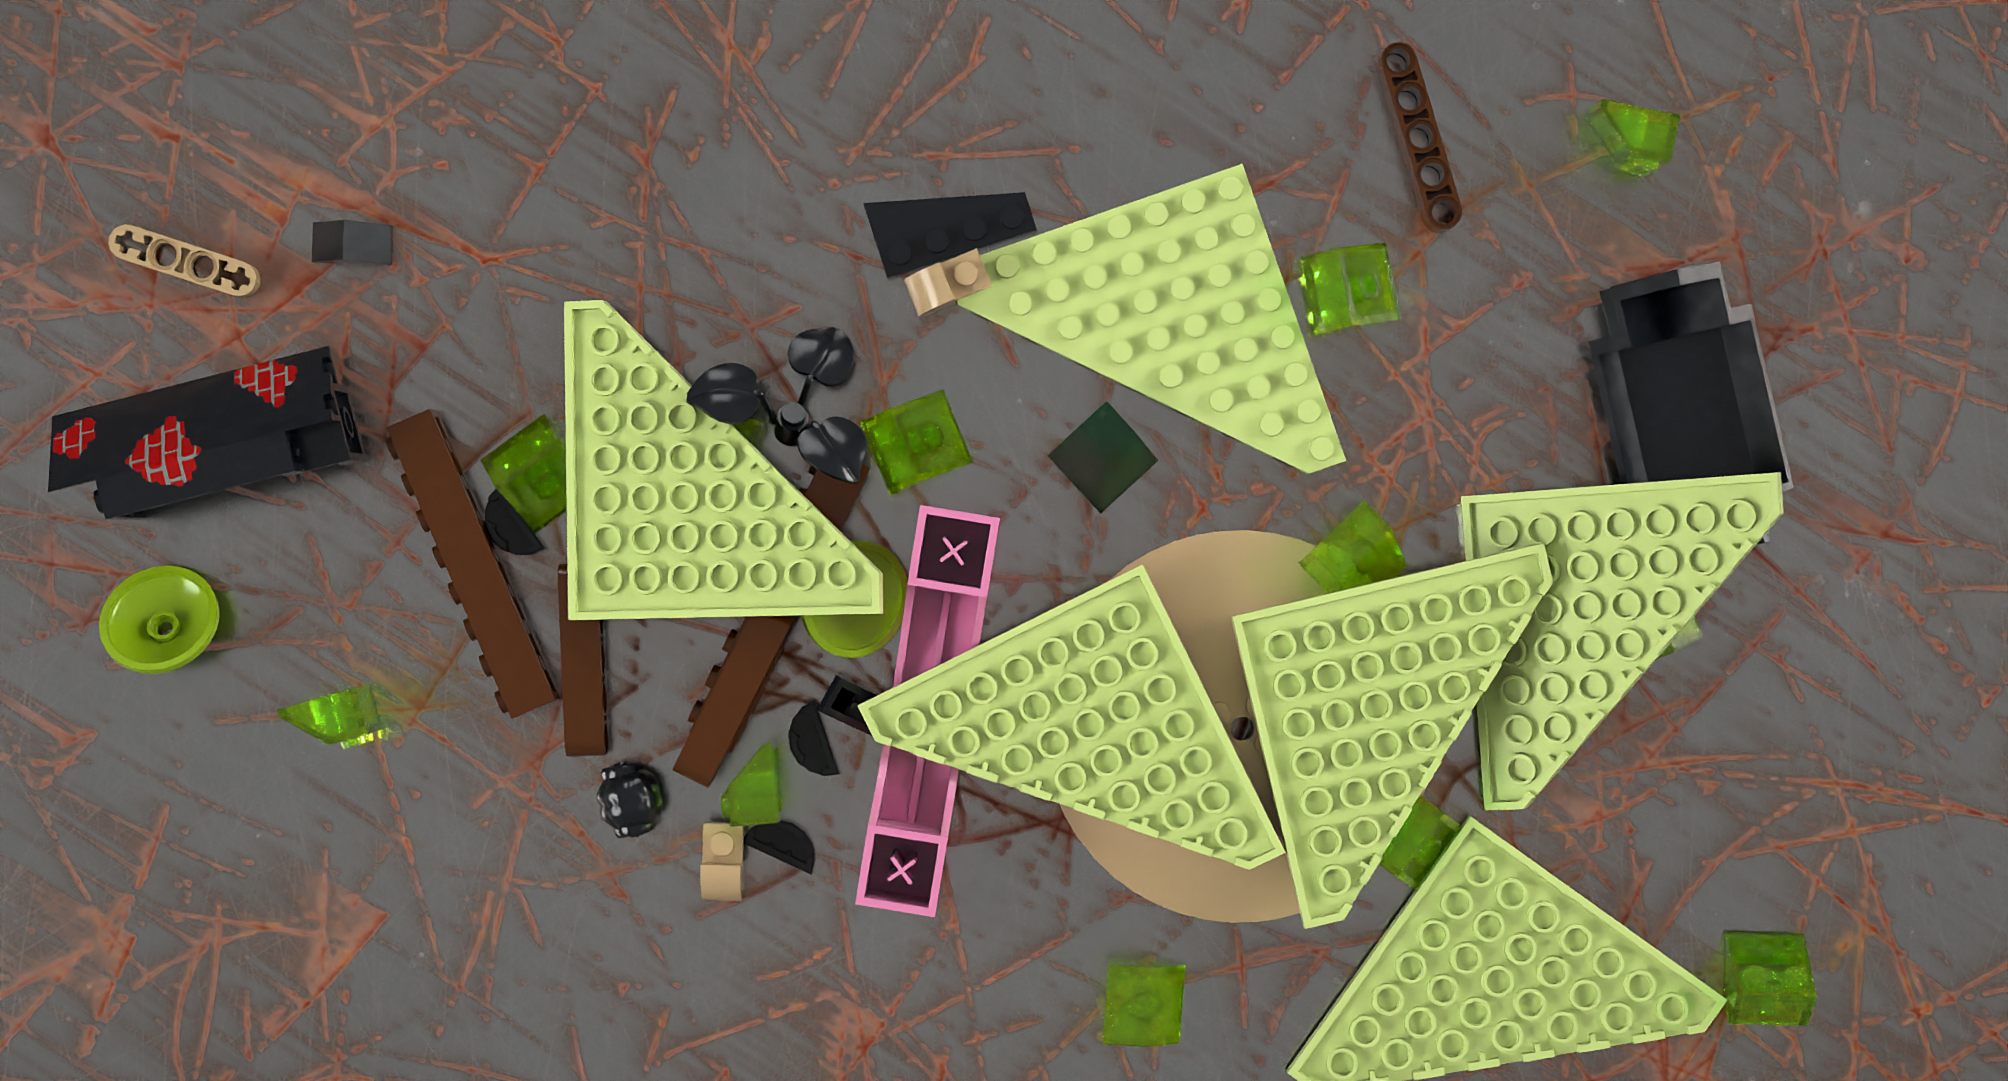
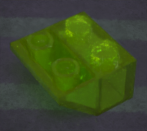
M1725 933L1723 994L1724 998L1727 999L1725 1006L1729 1024L1808 1026L1817 994L1804 934Z

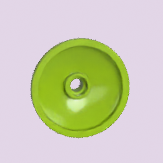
M850 540V542L883 573V614L801 615L803 625L810 638L823 650L839 657L857 658L876 652L893 638L903 622L908 582L904 568L896 556L888 549L866 540Z
M157 566L142 570L120 583L104 603L99 619V633L102 644L116 663L134 672L158 674L178 669L199 656L214 637L219 623L218 601L207 581L189 569L178 566ZM172 629L168 634L162 635L164 631Z

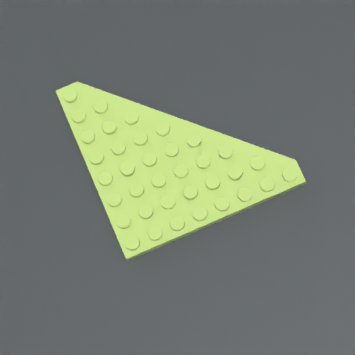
M1243 164L982 254L980 257L992 287L957 300L958 306L970 312H974L1053 352L1082 364L1109 379L1194 418V420L1221 433H1225L1271 457L1279 459L1306 474L1346 461Z
M603 300L564 302L568 620L883 614V573L732 424L719 422L709 417L699 408L688 404L686 398L692 385L608 302Z
M1781 472L1461 496L1466 561L1544 543L1553 580L1551 587L1536 606L1530 621L1517 642L1512 645L1502 661V666L1486 692H1483L1476 703L1484 810H1519L1527 808L1783 515Z
M1544 543L1231 616L1302 924L1305 929L1342 921L1353 907L1352 904L1359 892L1369 881L1382 860L1385 850L1400 831L1412 811L1411 808L1423 789H1426L1442 763L1441 760L1450 745L1460 734L1471 716L1476 703L1483 692H1486L1502 666L1501 663L1510 648L1517 642L1530 621L1536 606L1551 587L1553 580Z
M1143 564L857 705L874 740L878 743L911 752L913 755L966 771V773L995 783L1004 784L1035 797L1073 808V810L1126 826L1128 829L1155 838L1158 837L1189 850L1222 859L1248 870L1286 853Z
M1468 815L1286 1072L1297 1081L1420 1080L1444 1076L1447 1073L1465 1070L1474 1071L1498 1067L1501 1064L1519 1061L1528 1062L1552 1058L1555 1055L1610 1048V1046L1627 1043L1637 1044L1666 1039L1665 1037L1681 1034L1703 1033L1725 1005L1727 999Z

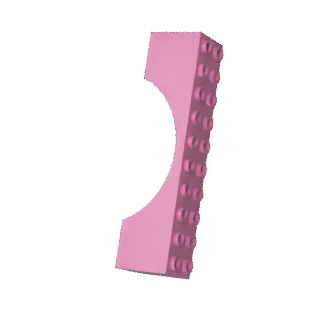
M920 505L907 582L893 687L980 645L1000 518ZM883 744L868 822L856 905L935 917L959 769L945 764L942 765L913 755L911 752Z

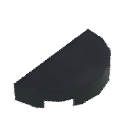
M499 485L489 495L485 508L484 526L490 539L501 550L515 555H534L547 549L505 488Z
M815 699L801 707L792 719L788 733L790 750L797 763L808 771L822 776L838 775L840 770L820 711L817 710L818 705Z
M781 818L763 820L750 828L744 836V844L812 875L816 860L814 843L806 830L795 822Z

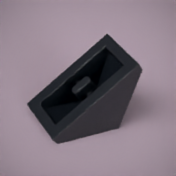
M350 220L313 222L312 262L392 265L393 226Z
M838 673L817 710L872 736L857 705L879 694Z

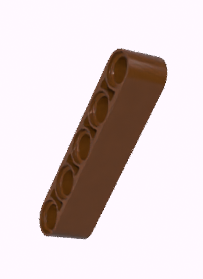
M1394 42L1388 45L1378 57V75L1421 219L1425 227L1430 231L1443 233L1453 228L1460 221L1462 206L1416 53L1407 43ZM1392 53L1403 56L1406 61V69L1402 72L1390 69L1387 64V56ZM1400 92H1412L1417 98V107L1412 110L1404 109L1398 101ZM1419 128L1427 133L1429 142L1426 147L1419 148L1412 144L1409 136L1412 129ZM1432 166L1438 170L1440 174L1438 185L1431 186L1423 182L1421 178L1423 167ZM1441 203L1450 209L1451 219L1448 223L1442 224L1434 219L1432 209L1435 204Z
M559 564L558 601L565 752L567 757L603 756L608 754L604 620H568L567 564Z
M753 616L748 619L678 756L673 771L706 788L710 787L797 616Z

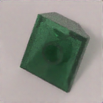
M1107 401L1048 455L1100 514L1158 462V459L1135 431Z

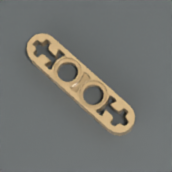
M120 225L109 236L108 244L110 250L120 259L236 297L246 298L252 296L260 287V274L249 263L133 225ZM131 232H133V240L148 245L146 252L129 248L125 254V246L120 244L121 238H129ZM149 237H152L153 240L149 244ZM165 244L172 245L176 250V259L168 266L160 265L156 258L157 250ZM146 254V261H143L142 258ZM202 256H208L214 265L212 274L207 278L197 277L193 269L195 261ZM224 261L228 262L225 268L223 265ZM223 268L235 274H241L242 270L246 269L245 276L250 278L249 285H241L239 290H236L237 283L235 281L221 277ZM221 278V285H217V282Z

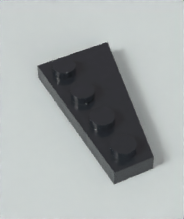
M1025 192L863 203L887 279L952 259L976 248L980 250L1037 231Z

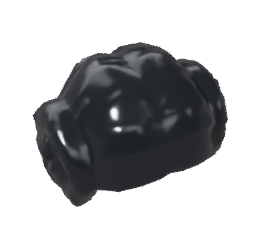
M624 761L616 763L612 767L602 769L603 781L596 795L597 802L601 806L600 814L602 820L614 828L618 839L629 836L631 838L639 837L652 831L657 826L656 820L662 813L663 807L659 785L655 776L645 770L644 764L641 762L632 763Z

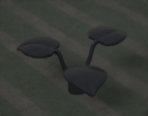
M835 327L809 329L799 333L791 341L788 349L789 364L795 372L808 376L798 402L783 405L778 410V413H775L765 393L762 390L755 389L757 384L755 372L741 364L723 363L716 365L698 377L690 388L686 402L699 408L709 417L726 424H741L751 419L758 410L759 399L769 416V423L775 425L774 434L780 443L787 446L798 445V450L803 459L813 468L827 476L857 484L859 481L866 451V439L860 427L851 420L837 416L827 418L821 425L817 421H812L808 424L809 415L805 409V403L814 379L824 386L834 387L842 383L851 371L854 358L853 348L848 336L842 330Z

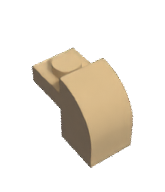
M977 248L945 262H938L904 279L919 319L954 305L957 300L992 287Z
M703 823L702 864L700 865L702 900L743 901L745 899L746 859H743L744 823Z

